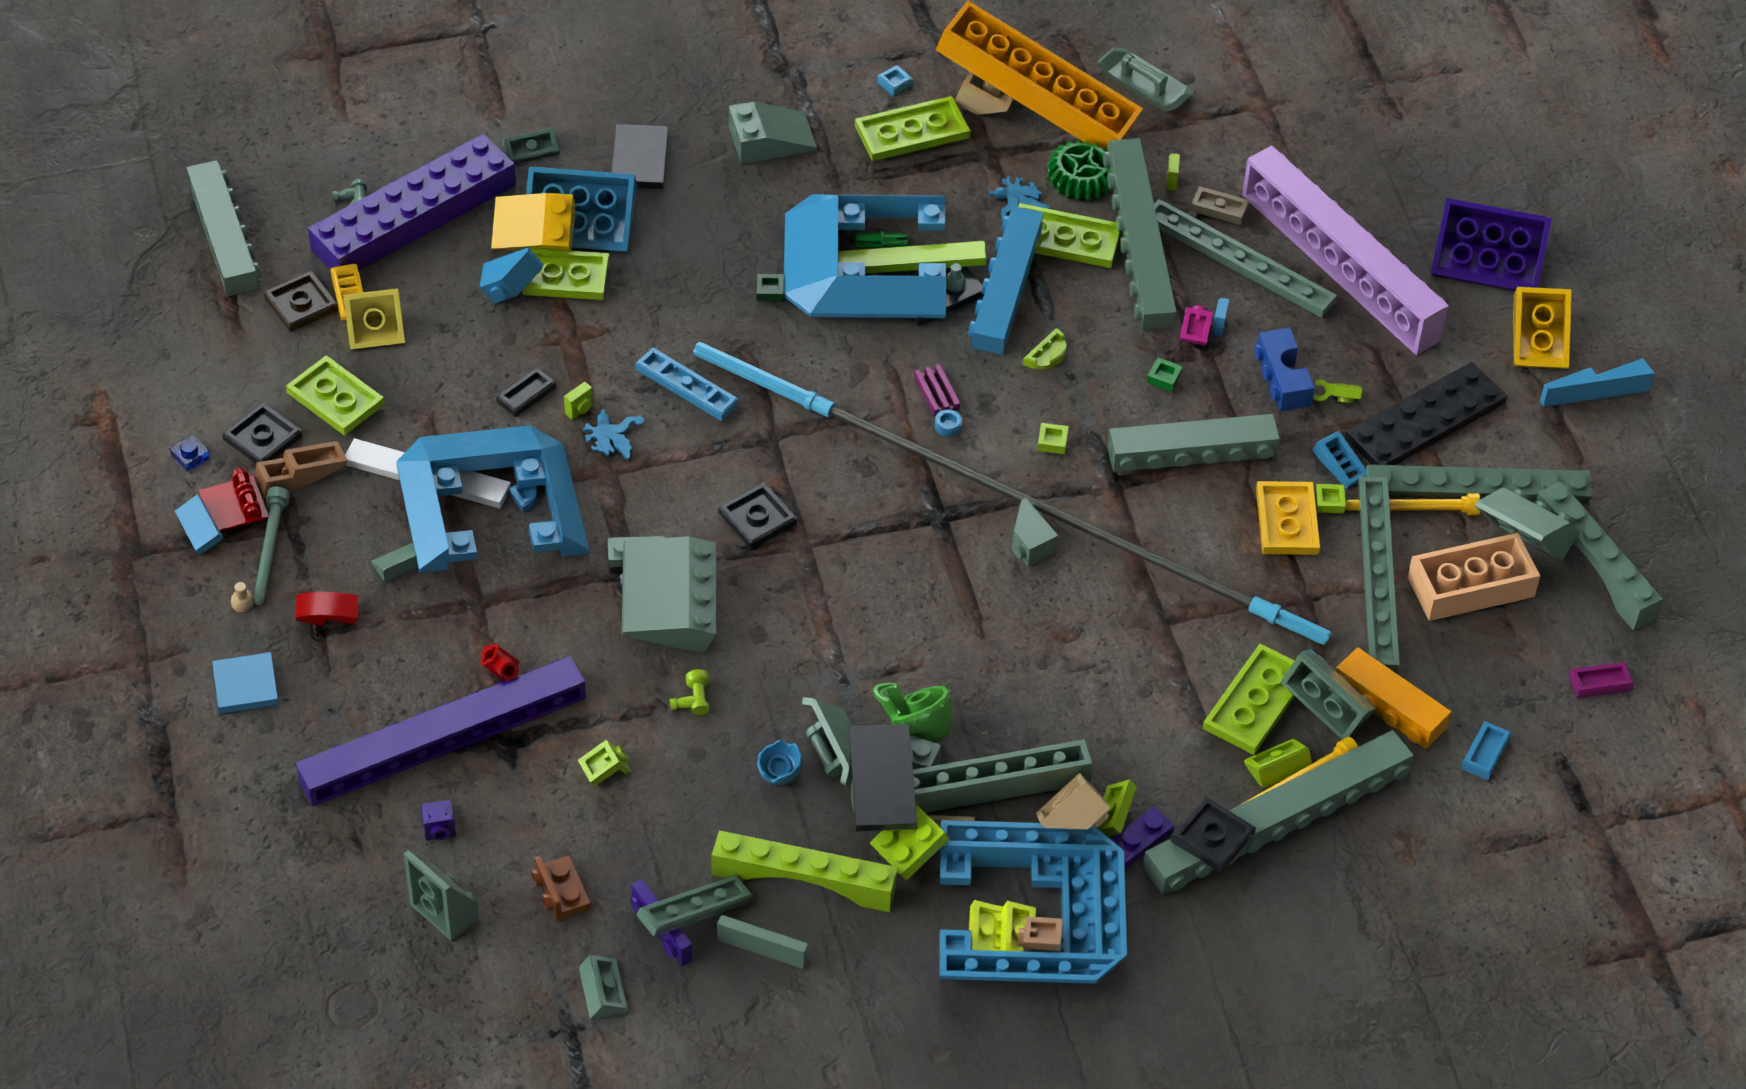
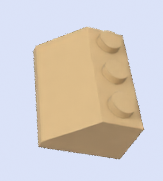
M969 72L962 83L955 103L976 115L1006 112L1014 99Z
M1079 772L1037 811L1036 815L1044 828L1089 829L1092 825L1097 828L1109 817L1107 811L1110 807L1099 792Z

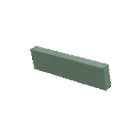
M734 875L640 907L637 916L655 937L750 904L753 895L739 878Z

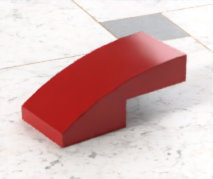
M339 592L297 594L295 600V621L323 626L327 619L355 625L358 619V595Z

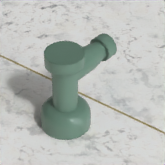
M356 179L351 183V188L339 192L333 191L334 202L353 199L350 203L351 205L364 198L367 191V182L363 179Z

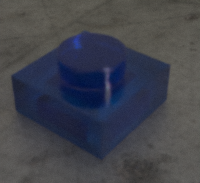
M194 435L170 447L171 456L186 472L210 458L209 450Z

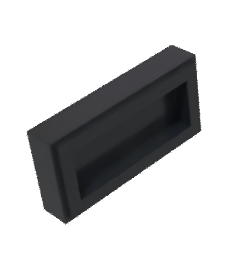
M536 367L498 394L496 401L510 414L517 417L556 389V382Z

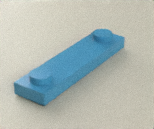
M653 347L635 363L637 371L720 421H723L739 405L737 397Z

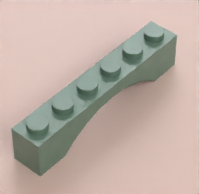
M1559 482L1539 491L1536 502L1538 500L1552 509L1551 513L1555 515L1561 512L1574 520L1572 525L1580 533L1573 545L1587 557L1597 570L1612 598L1616 611L1631 629L1635 631L1656 621L1663 598L1565 485Z

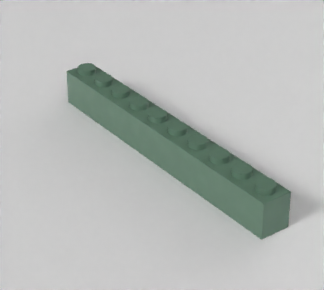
M1394 730L1229 810L1256 827L1255 834L1229 865L1246 853L1251 854L1258 851L1262 845L1272 840L1278 841L1287 833L1297 828H1305L1313 820L1321 816L1331 815L1337 808L1345 804L1355 803L1361 796L1371 791L1377 792L1381 790L1385 784L1395 779L1401 780L1410 773L1414 755ZM1171 839L1145 851L1143 870L1162 895L1172 890L1178 891L1188 882L1196 878H1204L1214 870V868L1172 843Z

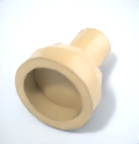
M243 582L236 583L234 586L235 593L231 597V606L237 612H247L255 604L253 595L246 589V585Z

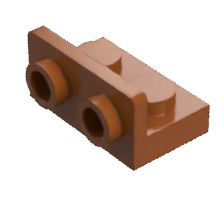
M540 856L534 858L535 869L531 870L533 882L536 887L541 886L544 892L541 894L544 907L547 912L552 910L556 921L591 910V903L570 856L545 864Z

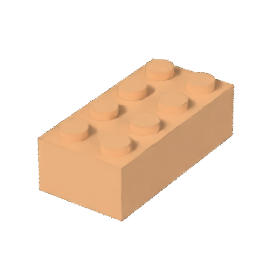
M1519 533L1412 556L1407 578L1428 621L1535 597L1540 574Z

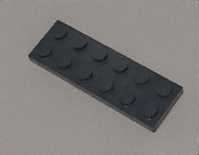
M1470 362L1346 430L1345 439L1372 465H1396L1505 404L1508 396L1473 362Z

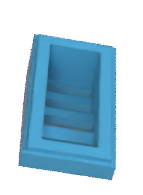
M1340 431L1318 441L1312 449L1317 458L1346 489L1357 484L1359 477H1366V468ZM1334 447L1336 451L1331 453L1329 449ZM1339 455L1343 457V459L1339 461H1336L1335 459ZM1348 462L1351 466L1343 470L1341 466ZM1355 470L1358 474L1349 479L1347 474Z

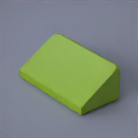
M1291 739L1244 760V764L1262 788H1266L1312 764L1309 748L1299 741Z

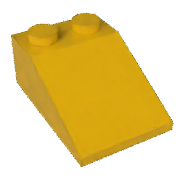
M540 193L496 197L491 249L520 251L529 247L534 249L572 251L576 208L573 195Z
M1516 288L1513 300L1514 367L1569 369L1572 289Z

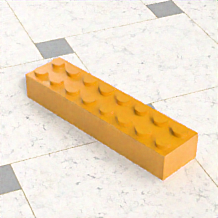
M970 1L964 4L945 28L936 48L937 52L1084 143L1089 140L1090 144L1098 142L1100 148L1107 147L1108 150L1109 141L1126 139L1143 110L1142 107Z

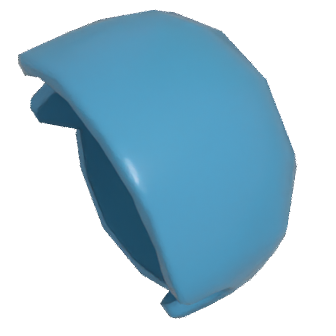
M778 740L774 744L766 746L758 755L757 768L762 778L771 784L781 786L791 783L801 773L803 758L795 743L789 744L783 740Z

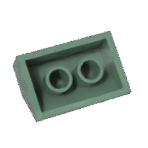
M1503 487L1477 501L1475 507L1494 525L1510 534L1519 533L1523 541L1561 561L1580 533L1572 525L1574 523L1572 518L1561 512L1558 515L1551 513L1552 509L1541 501L1537 500L1535 504L1530 502V497L1518 489L1511 492Z
M1312 649L1304 650L1298 655L1280 682L1341 739L1348 736L1351 737L1366 723L1376 709L1365 696L1361 695L1348 683L1345 677L1339 675L1327 664L1323 657L1317 655Z

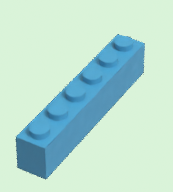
M1012 206L1010 215L1004 216L1001 229L1004 231L1003 237L998 236L995 246V252L998 253L996 258L991 257L988 273H991L989 279H984L982 286L984 297L983 300L978 299L975 308L977 319L976 321H971L968 336L972 337L973 349L1000 355L1004 354L1042 232L1043 212Z

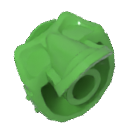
M882 683L873 688L874 697L883 706L892 725L909 724L910 736H916L933 743H937L949 736L951 730L952 691L945 686L928 687L905 696L897 683Z

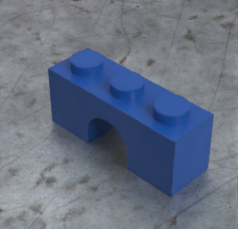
M1290 328L1260 332L1257 344L1254 345L1255 359L1261 362L1263 379L1265 381L1268 380L1271 399L1277 402L1280 411L1312 406L1315 390L1307 368H1288L1295 366L1298 346Z

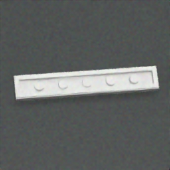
M354 438L345 454L348 460L346 466L399 480L396 461L405 452ZM473 471L459 472L462 494L453 496L501 509L509 493L508 488L511 487L509 481Z

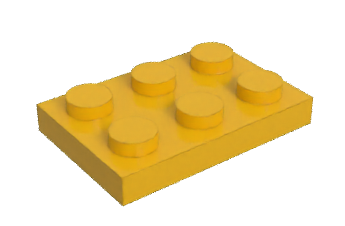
M1257 481L1256 495L1262 554L1319 555L1320 541L1313 482Z

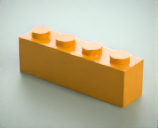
M1357 647L1336 667V672L1345 677L1348 683L1361 695L1365 696L1376 708L1373 712L1375 715L1383 719L1390 727H1394L1406 735L1413 743H1417L1427 749L1447 729L1452 711Z

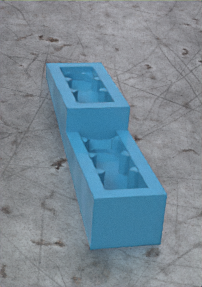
M1643 358L1598 375L1590 367L1544 384L1540 403L1543 407L1650 391L1655 373Z

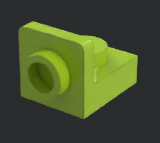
M607 739L578 759L587 778L594 786H597L619 769L624 774L631 772L626 763L629 757L620 745L615 747Z

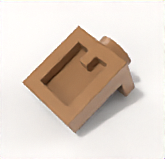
M1026 916L1025 928H1019L1018 947H1023V952H1031V950L1061 952L1063 919Z

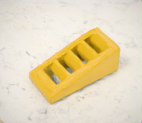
M357 264L331 268L332 284L341 321L346 320L343 295L363 293Z

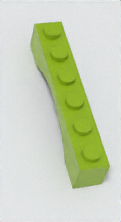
M720 830L711 855L712 876L728 878L736 875L740 881L765 877L801 880L833 890L861 907L890 912L896 890L897 867Z

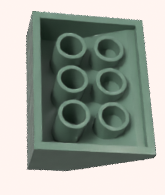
M690 536L625 540L623 543L622 636L704 654L716 635V543Z

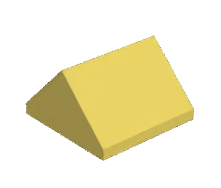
M398 288L343 295L350 349L405 343Z

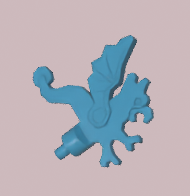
M1008 176L1007 179H1002V183L1008 187H997L995 191H989V196L1008 200V205L1001 210L1002 223L1004 216H1008L1007 214L1011 212L1012 206L1018 207V203L1049 209L1048 205L1036 201L1039 200L1042 192L1037 190L1033 182L1028 183L1030 186L1019 185L1023 182V178L1018 179L1016 177V182L1012 184Z
M601 410L597 416V427H592L589 423L585 424L583 432H593L590 435H585V442L589 443L591 439H596L595 445L597 446L594 447L592 445V451L604 453L606 457H609V453L614 454L616 449L623 455L626 461H629L633 448L630 446V440L626 439L622 434L628 430L631 423H635L638 426L643 425L644 418L641 416L626 417L620 424L610 425L609 415L606 414V410Z

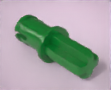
M880 231V233L855 234L854 244L857 249L908 246V234L884 233V231Z

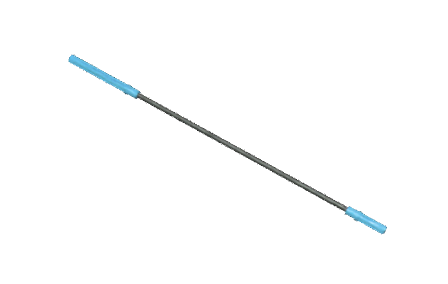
M698 342L693 350L695 356L795 401L809 411H815L828 418L834 416L1020 503L1021 500L1027 498L1036 510L1248 607L1249 612L1266 619L1267 622L1273 625L1275 623L1322 645H1327L1331 638V631L1282 609L1283 607L1276 603L1272 604L1257 596L1254 598L1248 597L836 407L835 402L819 396L814 391L809 392L702 342Z

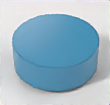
M953 410L939 412L935 417L934 427L936 432L944 437L958 435L962 430L961 415Z

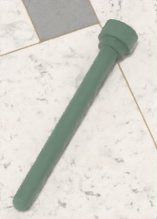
M271 487L267 491L266 504L270 511L253 597L256 605H262L265 602L280 515L289 503L290 493L282 487Z

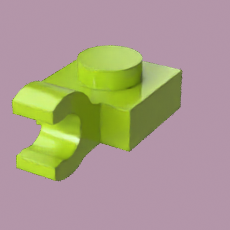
M1321 379L1315 380V385H1321L1325 388V392L1322 395H1313V399L1316 401L1326 400L1330 395L1338 396V401L1354 403V399H1361V386L1329 383Z

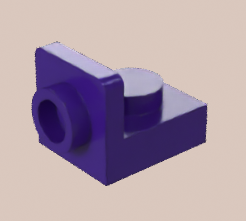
M451 800L421 804L426 841L434 839L443 840L456 836Z

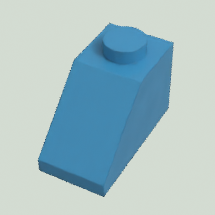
M529 247L486 262L483 265L480 288L494 304L513 298L543 268V263Z

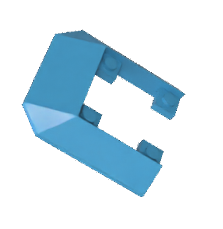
M812 194L785 213L784 297L808 316L946 318V263H919V276L865 275V263L838 262V230H865V218H918V231H945L944 195Z
M532 426L419 437L396 461L419 573L448 570V562L477 559L473 531L445 533L438 501L439 496L462 494L459 472L513 467L518 488L544 485L552 521L529 524L528 532L533 553L560 550L561 557L589 554L590 550L563 443Z
M941 820V829L950 839L940 848V884L970 885L971 867L1031 868V887L1061 888L1063 931L1061 952L1045 950L1023 952L971 950V930L940 929V979L1096 984L1127 958L1124 850L1098 828H1095L1094 825L1089 829L1044 828L1041 823Z

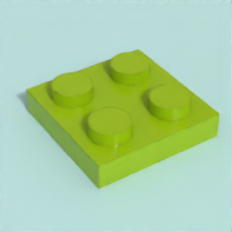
M917 804V829L883 830L870 842L874 849L891 866L897 867V872L906 881L950 839Z

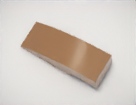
M338 441L288 449L284 452V458L257 462L254 478L263 497L266 498L267 491L271 487H282L289 492L302 488L347 465L348 460Z

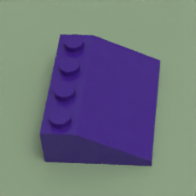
M1446 198L1430 275L1516 291L1517 287L1538 288L1552 218Z

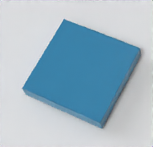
M271 652L212 661L219 714L279 705Z

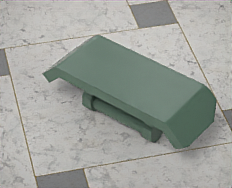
M1114 47L1098 60V65L1105 76L1162 111L1167 112L1176 109L1194 92L1188 86L1125 48Z
M803 697L802 705L813 708L819 719L817 723L807 729L806 735L812 741L825 767L824 771L827 777L835 778L842 773L841 784L851 787L852 769L849 726H852L845 710L814 698ZM825 733L838 757L835 760L823 738Z

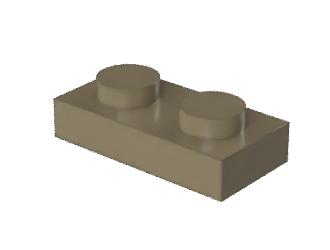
M1199 186L1191 203L1190 211L1241 225L1249 206V200Z

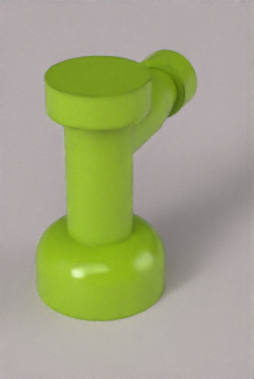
M702 669L689 671L685 678L687 686L693 689V696L670 699L671 711L677 710V708H692L693 714L704 715L710 710L709 703L705 699L704 690L709 684V674Z

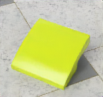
M974 900L970 906L969 918L971 950L1023 951V947H1018L1019 928H1025L1026 916L1036 917V907L1007 901L1002 907Z

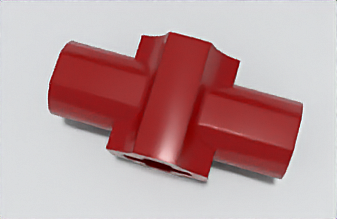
M498 644L487 645L482 650L480 664L497 677L506 681L512 680L518 675L520 661Z

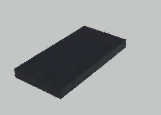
M909 724L849 726L856 831L917 829Z

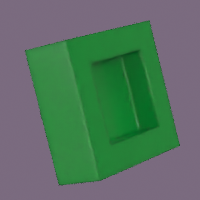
M1158 357L1147 376V383L1172 392L1182 375L1183 366Z

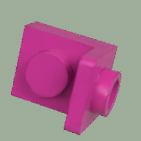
M1203 306L1186 307L1180 341L1206 346L1213 312L1208 311Z

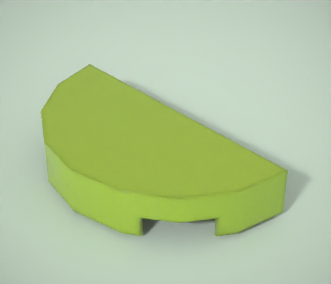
M1058 328L1053 330L1023 358V365L1032 369L1044 370L1053 368L1061 363L1066 356L1067 347L1064 334Z

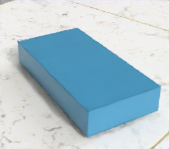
M198 494L175 510L194 549L200 555L223 539L205 502Z
M1484 721L1462 762L1461 769L1489 780L1512 732Z

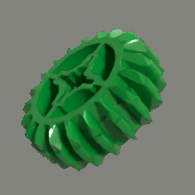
M1078 139L1074 144L1067 141L1065 146L1059 145L1058 149L1052 152L1047 165L1048 181H1050L1052 188H1057L1058 194L1065 193L1067 199L1075 197L1076 201L1079 198H1084L1088 202L1091 197L1098 200L1100 195L1106 196L1107 192L1112 190L1109 189L1107 181L1108 173H1110L1109 167H1104L1103 152L1107 151V147L1100 148L1098 142L1090 144L1089 140L1081 143Z

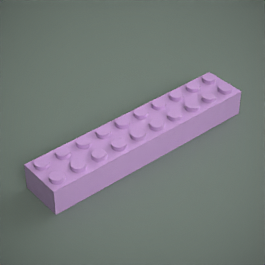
M1273 146L1247 159L1242 196L1249 200L1255 208L1416 356L1441 342L1449 306L1442 297L1434 293L1424 281L1420 280L1405 264H1402L1392 255L1389 249L1381 245L1370 232L1361 227L1352 216H1349L1339 207L1336 201L1329 198L1318 185L1308 179L1300 169L1296 168L1287 160L1284 154L1277 151Z

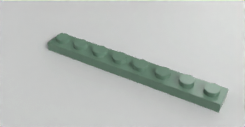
M1160 199L1154 203L1159 230L1321 318L1336 303L1337 295Z
M1367 465L1366 477H1388L1389 495L1461 497L1466 496L1467 493H1479L1480 498H1484L1504 487L1511 492L1518 489L1528 495L1530 499H1537L1539 491L1559 482H1562L1577 500L1589 501L1592 496L1590 471Z
M1359 477L1368 654L1390 670L1399 671L1388 477Z

